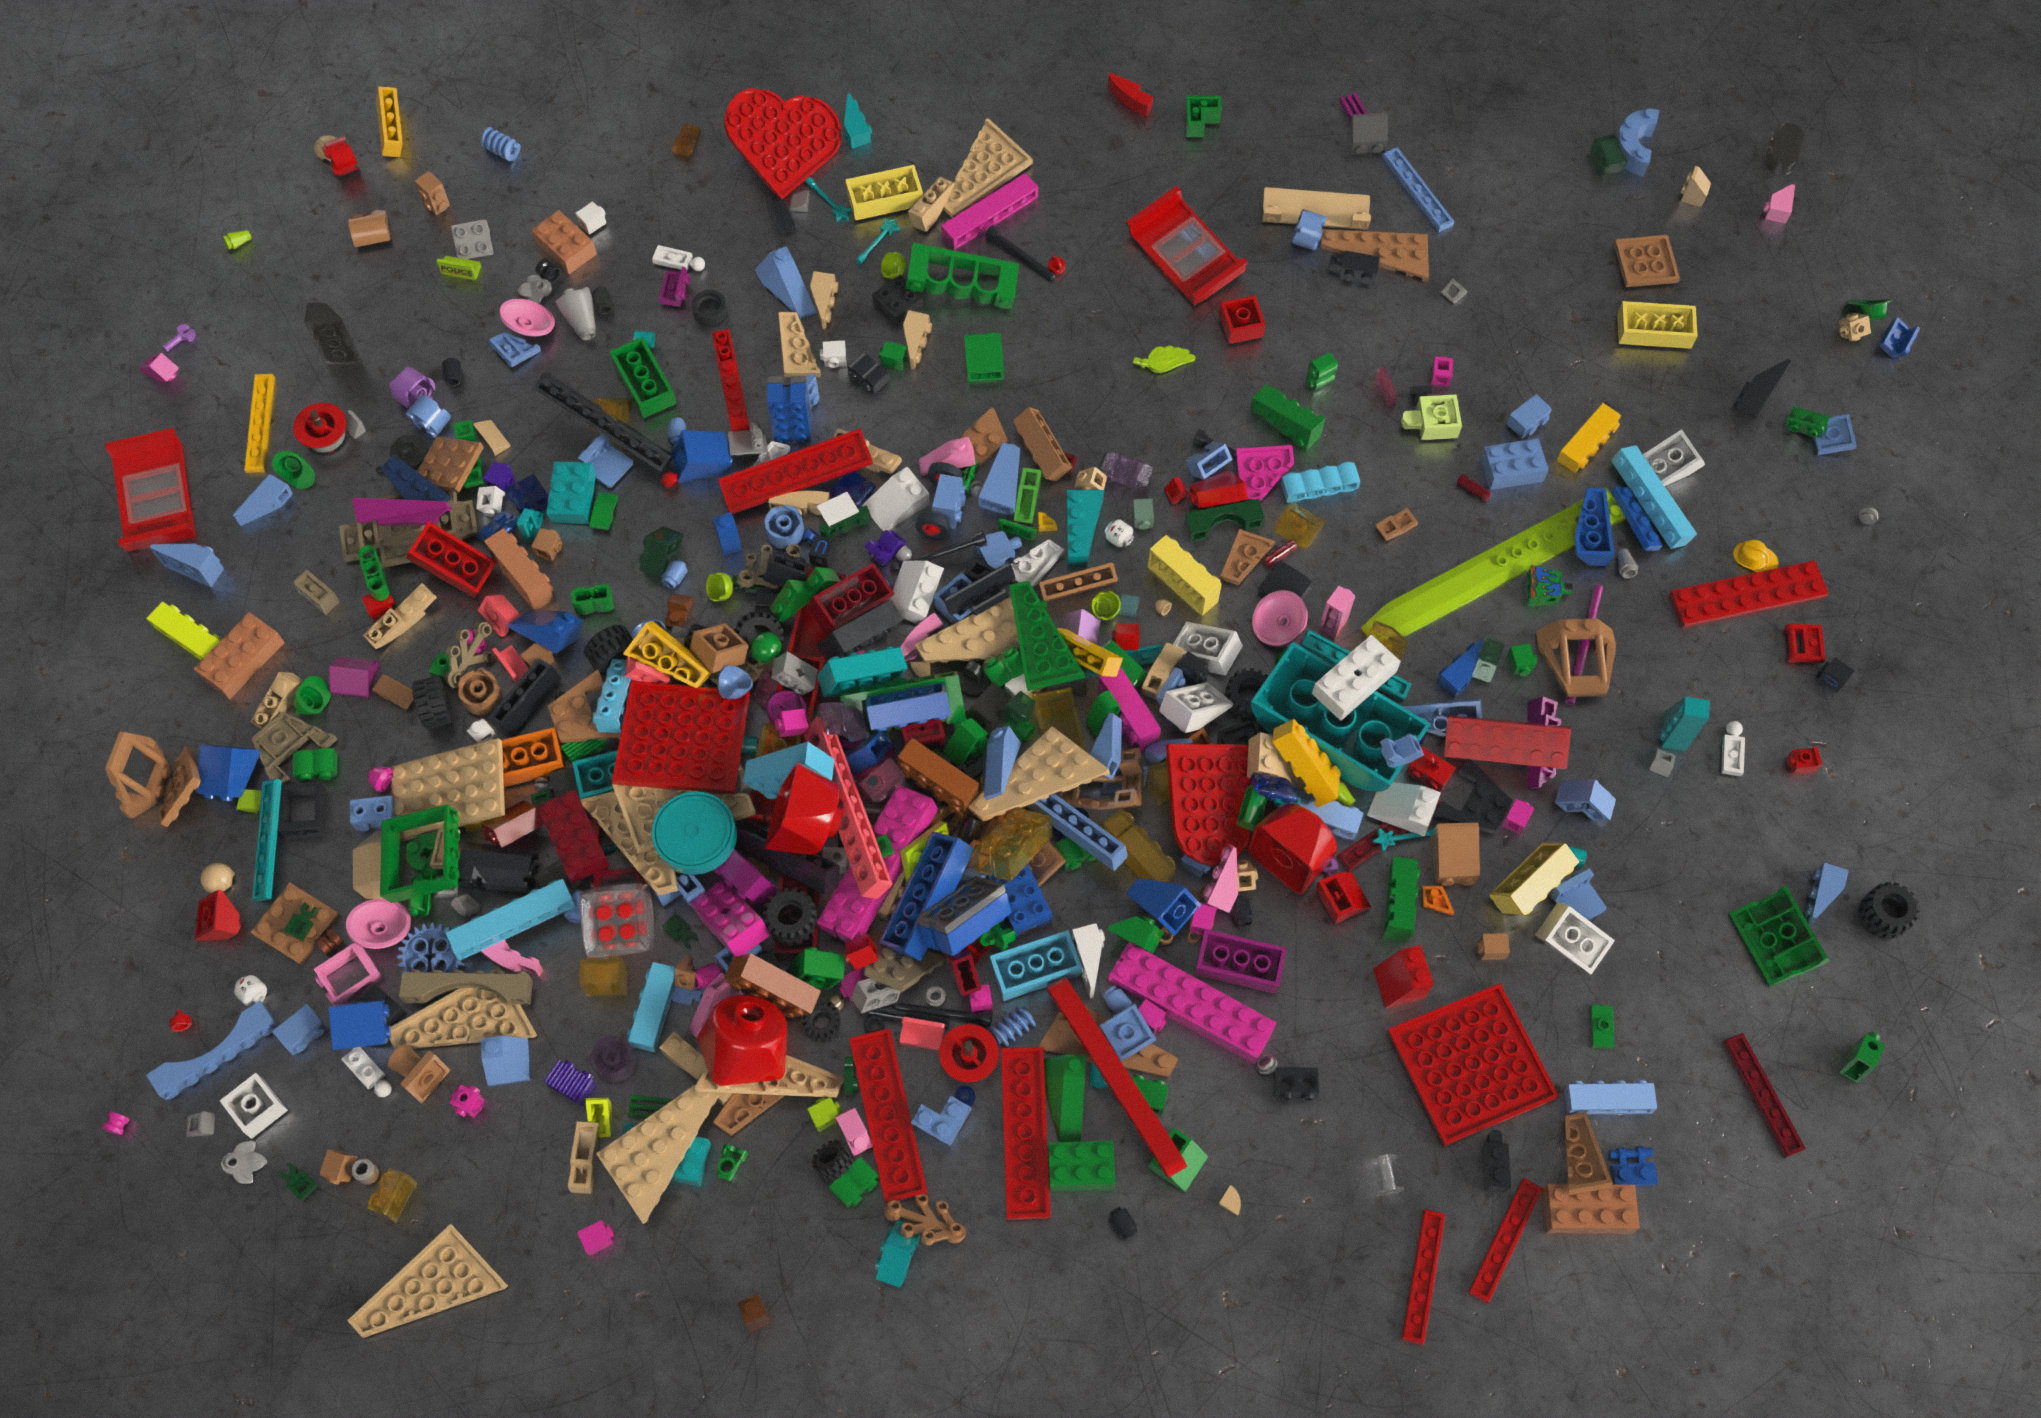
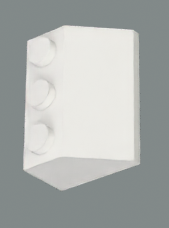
M903 561L892 590L895 595L890 599L903 619L918 625L926 618L944 568L928 561Z

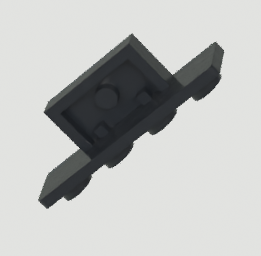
M1007 563L944 599L948 613L953 615L968 607L977 616L1009 597L1008 592L1002 586L1016 578L1012 565Z

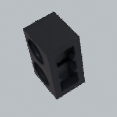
M1275 1068L1273 1072L1274 1098H1280L1282 1101H1290L1293 1098H1301L1302 1101H1312L1314 1098H1317L1319 1094L1318 1068ZM1288 1081L1291 1088H1283L1280 1082ZM1302 1081L1310 1082L1312 1088H1304L1302 1086Z

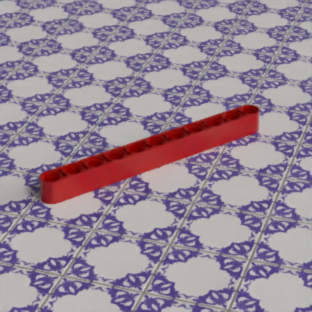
M1064 976L1048 985L1046 988L1053 1001L1167 1178L1169 1179L1187 1168V1164L1068 979Z

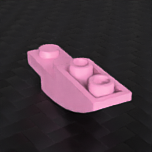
M506 939L480 951L490 962L509 974L523 970L540 977L543 971L539 960L528 956V958L520 956L519 952L509 949Z

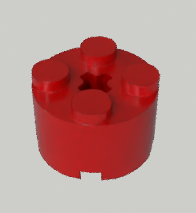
M344 135L324 143V146L321 147L324 155L332 162L329 164L335 176L339 175V177L360 169L358 165H355L357 160L350 145H347Z

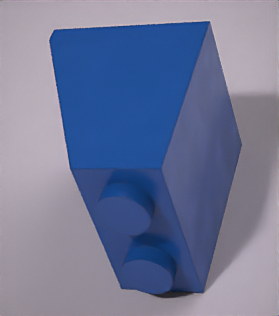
M681 431L671 450L672 454L675 455L673 463L679 482L726 474L732 465V456L729 455V441L726 440L725 432Z
M200 745L198 772L201 782L195 793L204 794V798L216 799L217 796H220V800L232 801L233 797H242L260 755V750L234 746Z
M1138 878L1126 892L1146 914L1174 936L1201 906L1197 899L1183 885Z
M385 999L338 1003L329 1007L332 1050L386 1044L388 1038H391V1026H387L386 1017H389V1005L385 1004Z

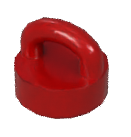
M1052 255L1048 261V270L1055 275L1062 274L1065 271V261L1056 255Z
M177 1009L175 1016L169 1020L170 1029L175 1032L187 1030L192 1025L190 1015L182 1014L181 1009Z

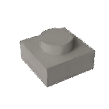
M468 894L454 898L450 904L464 918L479 912L481 905Z

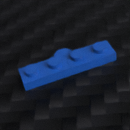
M1614 487L1611 493L1622 509L1624 516L1644 550L1658 551L1663 545L1650 525L1651 519L1637 503L1633 492L1629 487Z

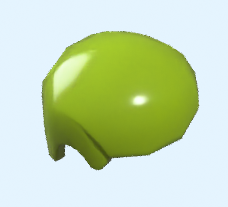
M898 252L886 253L881 263L882 275L890 279H895L899 275L902 276L907 268L906 258Z
M717 572L708 576L706 592L711 601H725L732 595L733 582L726 573Z
M1112 591L1099 592L1091 601V611L1099 620H1111L1120 611V599Z

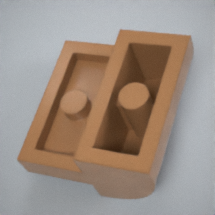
M386 210L356 214L348 220L354 247L390 240Z

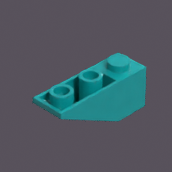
M848 93L844 131L845 137L853 149L871 142L870 135L872 134V129L869 124H866L863 112L859 111L857 100L853 99L851 94Z

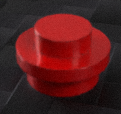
M669 472L662 476L663 480L660 483L665 488L671 487L679 482L678 474Z

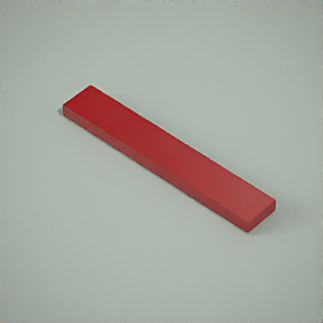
M1524 1177L1521 1179L1468 1290V1294L1486 1304L1490 1302L1541 1194L1542 1187Z
M1424 1209L1422 1213L1401 1336L1403 1341L1422 1346L1425 1342L1446 1215Z

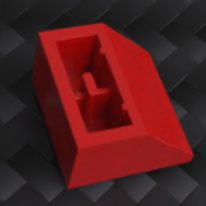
M1352 872L1333 874L1320 880L1317 884L1316 891L1334 924L1371 908Z

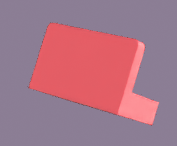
M502 594L486 596L478 609L479 613L500 637L506 636L510 629L508 624L521 616Z
M512 645L501 652H498L494 647L492 651L496 659L516 685L528 671V666Z
M632 657L626 658L625 677L635 681L664 684L670 681L669 674L658 671L656 668L643 664Z
M903 1017L900 1044L933 1050L940 1049L945 1033L943 1023Z

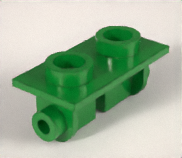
M415 874L414 878L411 879V885L432 880V875L422 878V875ZM431 894L409 899L408 911L411 916H416V919L429 915Z

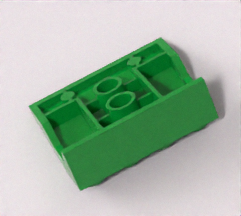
M1786 885L1762 900L1751 902L1729 913L1770 987L1830 962Z

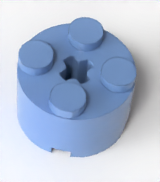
M1302 209L1291 242L1310 250H1316L1318 241H1320L1323 233L1321 229L1325 224L1327 216Z
M423 394L416 399L405 414L406 417L413 421L412 424L420 430L425 428L426 433L433 438L441 432L451 418V415L444 408L441 410L437 406V402Z
M782 505L783 507L772 508L767 513L765 528L768 541L774 547L786 550L788 545H799L802 542L805 529L800 512L793 506Z

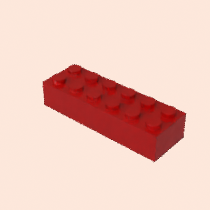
M1449 715L1444 757L1567 769L1571 727Z

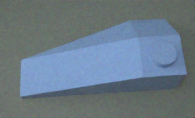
M785 246L770 252L755 269L761 284L766 289L768 288L777 299L779 298L791 312H797L799 319L815 314L816 309L787 247Z
M1481 698L1402 706L1431 723L1426 732L1446 737L1449 715L1482 718Z
M1009 726L993 730L982 761L983 789L986 800L1003 795L1021 742Z

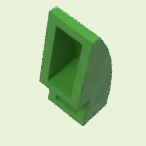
M1023 467L1014 522L1033 524L1042 470Z

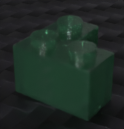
M662 526L646 535L643 540L644 551L639 558V563H641L639 570L659 578L662 577L670 564L672 555L680 551L684 534Z

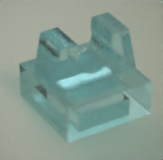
M1121 593V605L1118 614L1136 617L1140 597Z

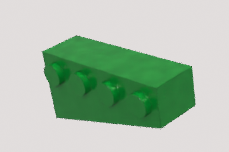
M1268 384L1252 397L1250 408H1252L1253 412L1261 415L1270 425L1279 429L1284 436L1292 439L1298 447H1302L1307 451L1321 437L1326 418L1321 414L1319 416L1314 415L1312 409L1300 407L1298 401L1286 399L1284 393Z

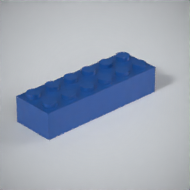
M932 831L879 943L901 955L922 961L928 947L924 944L917 917L955 891L975 848L959 838Z

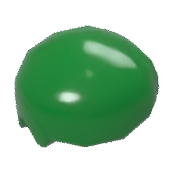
M762 632L756 635L751 644L752 657L762 663H769L772 658L778 657L782 647L780 638L771 632Z

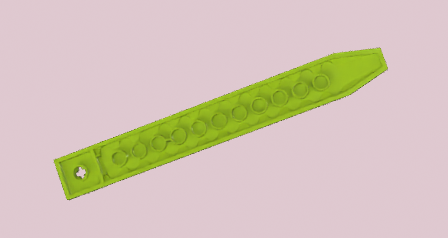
M1604 487L1606 488L1612 527L1625 520L1626 517L1607 487ZM1584 498L1563 511L1388 602L1360 628L1366 639L1372 635L1379 642L1409 635L1524 574L1531 565L1539 566L1574 547V536Z

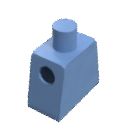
M1003 531L985 535L988 544L986 546L975 547L974 545L980 560L995 569H999L1007 563L1011 564L1015 560L1014 550L1022 547L1018 536L1008 540Z

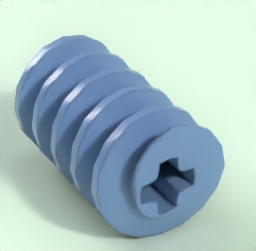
M487 127L482 134L481 145L484 149L508 161L516 159L521 145L516 143L515 139H510L509 136L493 130L492 127Z
M1024 1006L1023 1008L1016 1007V1013L1013 1011L1009 1012V1018L1003 1016L1002 1022L996 1021V1028L993 1026L988 1027L989 1032L994 1036L1000 1048L1001 1043L1009 1046L1008 1038L1015 1042V1033L1022 1037L1021 1029L1029 1032L1028 1024L1036 1027L1032 1015Z

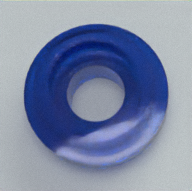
M962 1086L956 1090L954 1097L964 1104L971 1106L975 1102L976 1094L971 1087ZM967 1093L969 1098L962 1099L961 1095Z

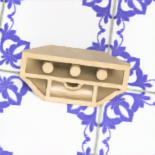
M375 831L353 849V889L367 901L384 899L380 897L381 831Z

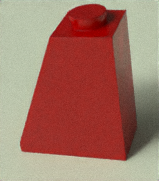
M1230 470L1189 485V500L1200 509L1248 499L1245 482Z

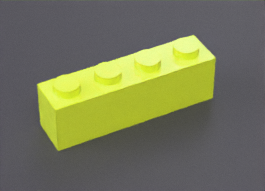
M163 601L146 618L153 628L201 661L222 640L216 634H209V630L202 624L196 625L189 615L185 614L183 616L180 614V610L173 604L169 606Z

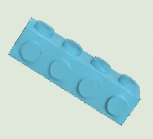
M612 659L610 667L607 668V678L602 684L601 697H598L597 700L598 707L596 712L593 713V723L596 724L598 732L621 733L631 680L635 681L625 677L626 660Z
M653 962L651 968L647 969L645 975L647 982L645 988L642 987L639 994V1000H641L639 1008L636 1007L633 1013V1020L635 1021L633 1027H630L627 1032V1040L631 1047L656 1053L672 1001L671 997L675 989L674 977L676 967Z

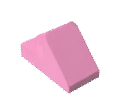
M855 1107L835 1116L854 1156L873 1147L867 1130Z

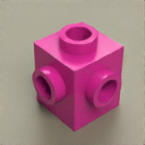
M460 1085L458 1089H455L450 1097V1105L454 1108L453 1112L461 1117L467 1115L474 1119L484 1102L483 1097L479 1094L480 1090L472 1085L468 1087Z

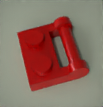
M1785 625V632L1788 634L1789 663H1823L1826 660L1822 625ZM1796 632L1801 634L1802 653L1797 651Z

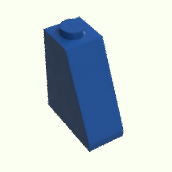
M729 512L714 517L712 525L723 555L741 551L738 530L732 513Z
M885 731L875 732L844 753L852 776L877 764L894 745Z

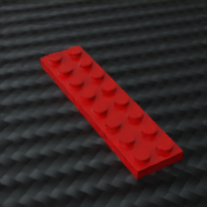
M857 429L719 478L718 481L729 512L735 514L766 503L770 498L796 492L873 464L862 431Z
M1814 560L1672 590L1670 597L1682 627L1824 598L1828 596L1829 592Z
M889 1028L851 1037L849 1041L885 1204L892 1200L901 1201L918 1195H926L928 1192L891 1030Z
M1043 1047L1001 1048L1007 1220L1050 1219Z

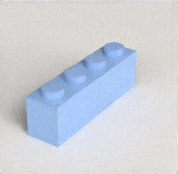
M1286 787V790L1294 792L1298 797H1301L1300 805L1318 815L1331 830L1332 834L1355 840L1364 812L1359 811L1356 807L1340 805L1335 800L1317 808L1314 804L1316 799L1313 794L1304 793L1297 788Z
M1638 1080L1629 1084H1625V1081H1614L1612 1084H1604V1081H1593L1591 1084L1573 1081L1564 1089L1567 1115L1582 1112L1587 1114H1652L1657 1109L1654 1083H1647L1645 1080Z

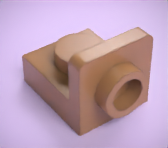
M685 955L675 968V986L689 990L695 988L696 972H694L695 966H693L692 956Z

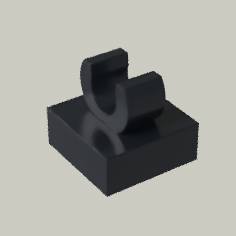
M1433 386L1410 387V394H1416L1414 397L1415 403H1418L1420 396H1428L1427 394L1433 393Z

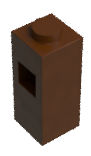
M758 1293L737 1302L744 1323L750 1332L771 1323L765 1305Z

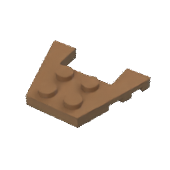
M598 670L547 706L561 743L587 741V739L607 740V738L614 737L620 739L621 733L598 732L596 724L593 723V714L586 695L602 689L603 681Z

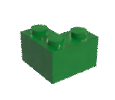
M1186 96V137H1203L1205 123L1220 124L1222 112L1221 96Z
M972 718L958 722L954 727L955 732L947 739V745L943 752L959 766L982 757L986 751L989 739L986 737L988 733Z

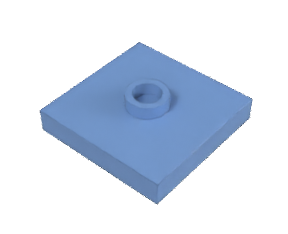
M1849 414L1830 417L1823 437H1813L1817 455L1857 448Z
M1135 1003L1098 1025L1121 1062L1157 1040Z

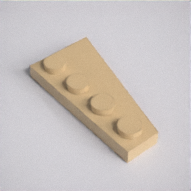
M779 312L778 320L784 377H807L809 373L820 377V369L817 367L816 359L811 352L809 341L805 337L797 312Z

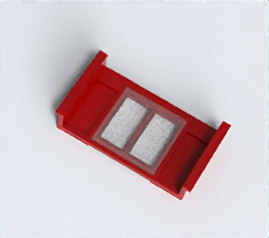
M1178 186L1172 188L1126 221L1130 236L1194 306L1206 300L1246 271L1248 262L1244 258L1238 260L1182 200L1181 189Z
M169 428L105 443L106 451L111 456L123 533V538L118 539L119 546L123 547L126 552L137 549H146L153 544H167L196 537L182 443L176 435L175 429Z

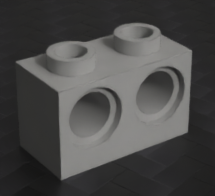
M869 978L856 983L851 998L860 1013H864L896 1003L901 991Z

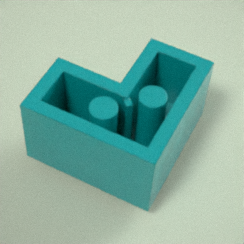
M897 1220L894 1227H889L886 1239H883L879 1251L883 1253L882 1257H878L875 1269L878 1270L877 1280L901 1288L907 1276L910 1261L918 1245L921 1233L914 1234L910 1238L903 1237L900 1231L902 1224L906 1222Z

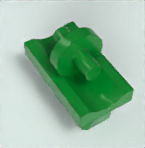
M1001 921L990 928L988 932L978 937V940L983 946L994 944L1003 952L1008 950V943L1015 941V931L1011 927L1005 929V923Z

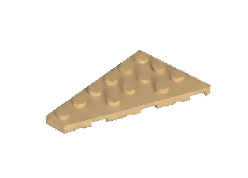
M987 118L982 130L978 133V138L975 139L967 159L963 162V167L960 168L955 178L954 187L943 210L951 218H954L959 212L970 208L974 203L979 202L1033 164V159Z
M1011 595L977 616L973 614L915 644V648L924 663L962 660V662L986 660L989 656L1000 655L1004 648L1015 645L1020 650Z
M1052 726L1014 762L1003 795L986 800L983 791L968 806V809L984 822L992 819L994 816L1006 814V811L1013 808H1022L1035 803L1037 800L1049 798L1048 795L1056 792H1065L1078 787L1080 784L1090 783L1092 779L1102 775L1106 777L1110 772L1107 767Z
M614 791L581 799L583 807L658 896L678 891L675 871L663 863L655 848L637 854Z
M786 1055L785 1075L781 1080L720 1086L712 1081L708 1067H706L696 1084L695 1090L698 1092L837 1098L844 1084V1077Z

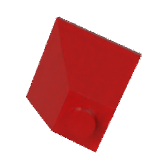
M217 890L198 901L194 940H223L238 934L241 926L239 922L240 914L222 890Z

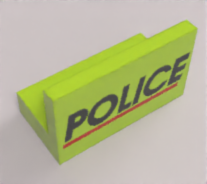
M451 256L437 259L438 267L443 275L476 280L481 268L479 261Z

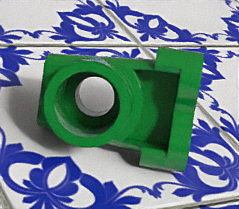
M724 1144L721 1150L722 1159L718 1163L716 1176L731 1182L740 1163L745 1162L748 1152L729 1144ZM728 1166L732 1167V1170H731V1171H729V1172H725V1171H724L726 1167H728Z

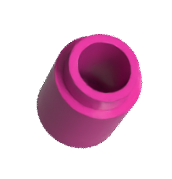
M712 962L695 969V988H706L721 972L723 973L721 967Z

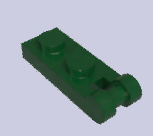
M867 505L859 508L858 513L831 526H828L826 522L822 523L819 527L820 535L832 539L834 535L846 533L856 526L865 525L870 521V511Z

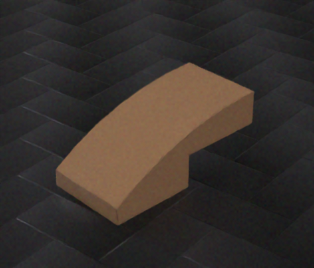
M1406 508L1393 517L1390 515L1376 524L1375 527L1387 541L1418 525V521L1410 510Z
M384 674L372 689L373 692L388 702L389 700L405 711L414 701L412 689Z

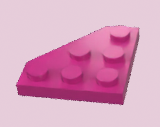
M1292 445L1236 449L1238 477L1245 482L1248 499H1259L1261 501L1294 465Z

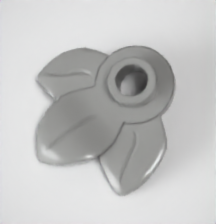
M531 275L527 277V283L522 284L518 288L517 294L527 297V300L540 303L543 297H547L551 293V283L546 279H541L538 275Z
M245 1141L238 1144L232 1153H228L222 1158L221 1167L225 1173L232 1174L238 1183L250 1184L253 1183L252 1172L264 1167L267 1164V1160L261 1154L254 1152L256 1149L255 1141ZM230 1160L237 1161L236 1165L230 1166L228 1162Z

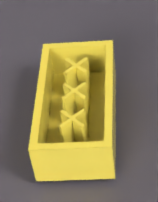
M914 165L846 179L847 195L855 221L911 209L923 196Z
M1623 301L1617 313L1619 344L1691 349L1698 337L1696 306Z
M1165 535L1150 548L1148 568L1201 616L1218 603L1222 585L1220 580L1207 572L1204 565L1198 564L1188 551H1184L1179 547L1176 540L1170 539Z
M1542 843L1489 896L1502 914L1527 915L1533 911V907L1538 902L1547 897V893L1561 883L1560 880L1564 876L1573 872L1574 867L1579 861L1566 843Z

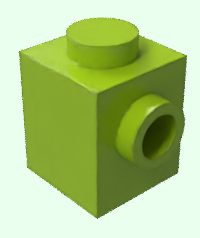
M831 1097L818 1099L814 1102L815 1105L807 1108L818 1132L838 1123L835 1116L843 1113L838 1102L833 1103Z

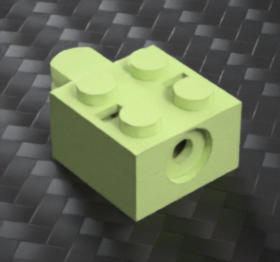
M1457 395L1420 396L1416 410L1403 413L1401 419L1402 427L1404 429H1419L1421 440L1458 438L1462 423Z

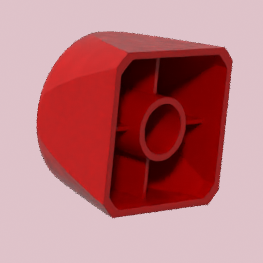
M796 762L780 786L765 849L809 855L819 853L827 838L835 836L841 821L842 808L838 807L840 795L838 785L807 766Z
M1284 803L1256 826L1247 851L1254 860L1292 891L1303 895L1337 852V844L1331 830L1318 815L1301 805Z
M734 995L719 1001L712 1009L697 1036L712 1081L717 1085L726 1086L781 1080L785 1075L787 1052V1023L781 1010L768 1000L754 995Z

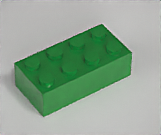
M643 337L609 351L612 364L643 419L677 404L674 391Z

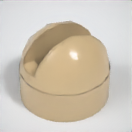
M1160 599L1155 603L1156 611L1162 616H1165L1172 607V603L1166 599Z

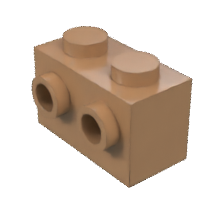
M429 171L415 180L422 204L426 210L438 215L450 206L443 184Z

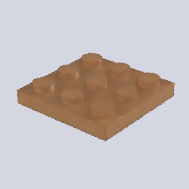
M1668 235L1615 240L1614 246L1625 287L1679 282L1680 277Z
M436 436L417 472L441 490L459 493L484 446L481 442Z
M289 883L250 933L302 966L317 947L314 940L318 937H323L341 915L292 883ZM306 902L309 905L307 912H311L313 907H316L319 912L316 917L310 919L314 925L302 942L286 935L283 930L293 914L300 915V908Z

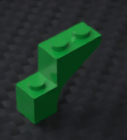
M815 567L806 581L788 579L769 609L779 622H783L804 607L812 597L841 580L833 569Z

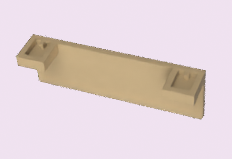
M1265 187L1262 222L1297 224L1302 209L1327 216L1324 224L1325 227L1368 230L1371 222V215L1369 214L1370 196Z

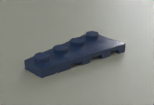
M395 455L381 467L382 472L404 500L448 502L451 499L446 492Z

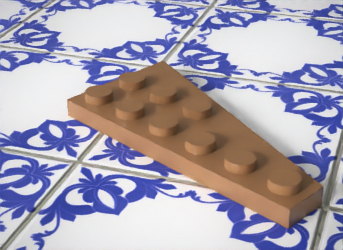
M1321 229L1323 233L1320 239V248L1338 254H1343L1346 250L1379 256V267L1394 272L1396 270L1405 272L1407 276L1413 277L1414 275L1422 278V281L1428 282L1429 280L1428 234Z

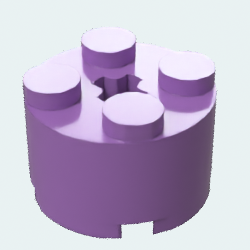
M405 367L389 385L393 399L408 409L420 395L423 394L432 399V390L435 391V384L432 379L410 367Z

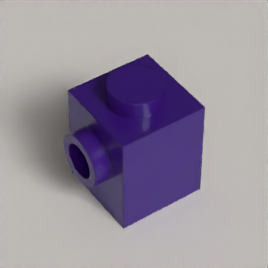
M494 461L483 477L486 487L496 486L505 492L513 484L515 477L509 465Z

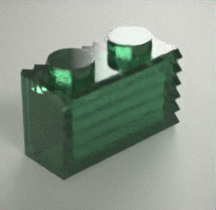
M1615 134L1594 139L1591 153L1597 158L1598 168L1602 169L1604 175L1622 172L1627 159Z

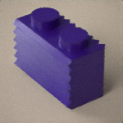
M557 1060L544 1079V1083L561 1095L583 1106L586 1098L589 1097L596 1087L595 1082L592 1080L594 1077L584 1070L581 1073L575 1070L576 1066L568 1060L564 1062Z

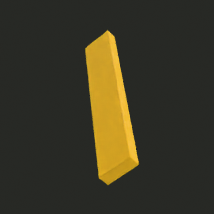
M254 374L244 468L246 473L265 472L275 381L273 374Z

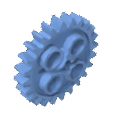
M431 923L430 928L425 924H422V930L415 927L416 934L414 935L408 932L407 934L410 939H402L405 947L398 948L403 954L398 955L397 958L403 962L397 966L405 968L400 974L402 975V972H409L410 970H417V966L422 962L425 963V969L422 973H430L431 966L432 970H438V965L441 962L446 963V969L442 971L443 973H451L453 970H459V966H465L466 964L462 963L461 960L459 961L455 956L447 938L446 932L450 931L451 928L447 927L444 930L443 924H439L436 928V925ZM446 941V949L439 951V944ZM421 942H425L426 948L419 952L418 945ZM432 953L436 955L431 960L428 959L429 956H432Z

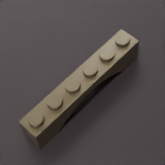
M410 970L409 972H402L399 997L404 1003H426L433 997L446 991L458 988H478L498 995L508 1004L530 1005L533 980L529 974L523 971H516L514 974L494 971L493 974L483 971L464 973L463 971L453 970L451 973H443L440 970H431L430 973H422L420 970Z

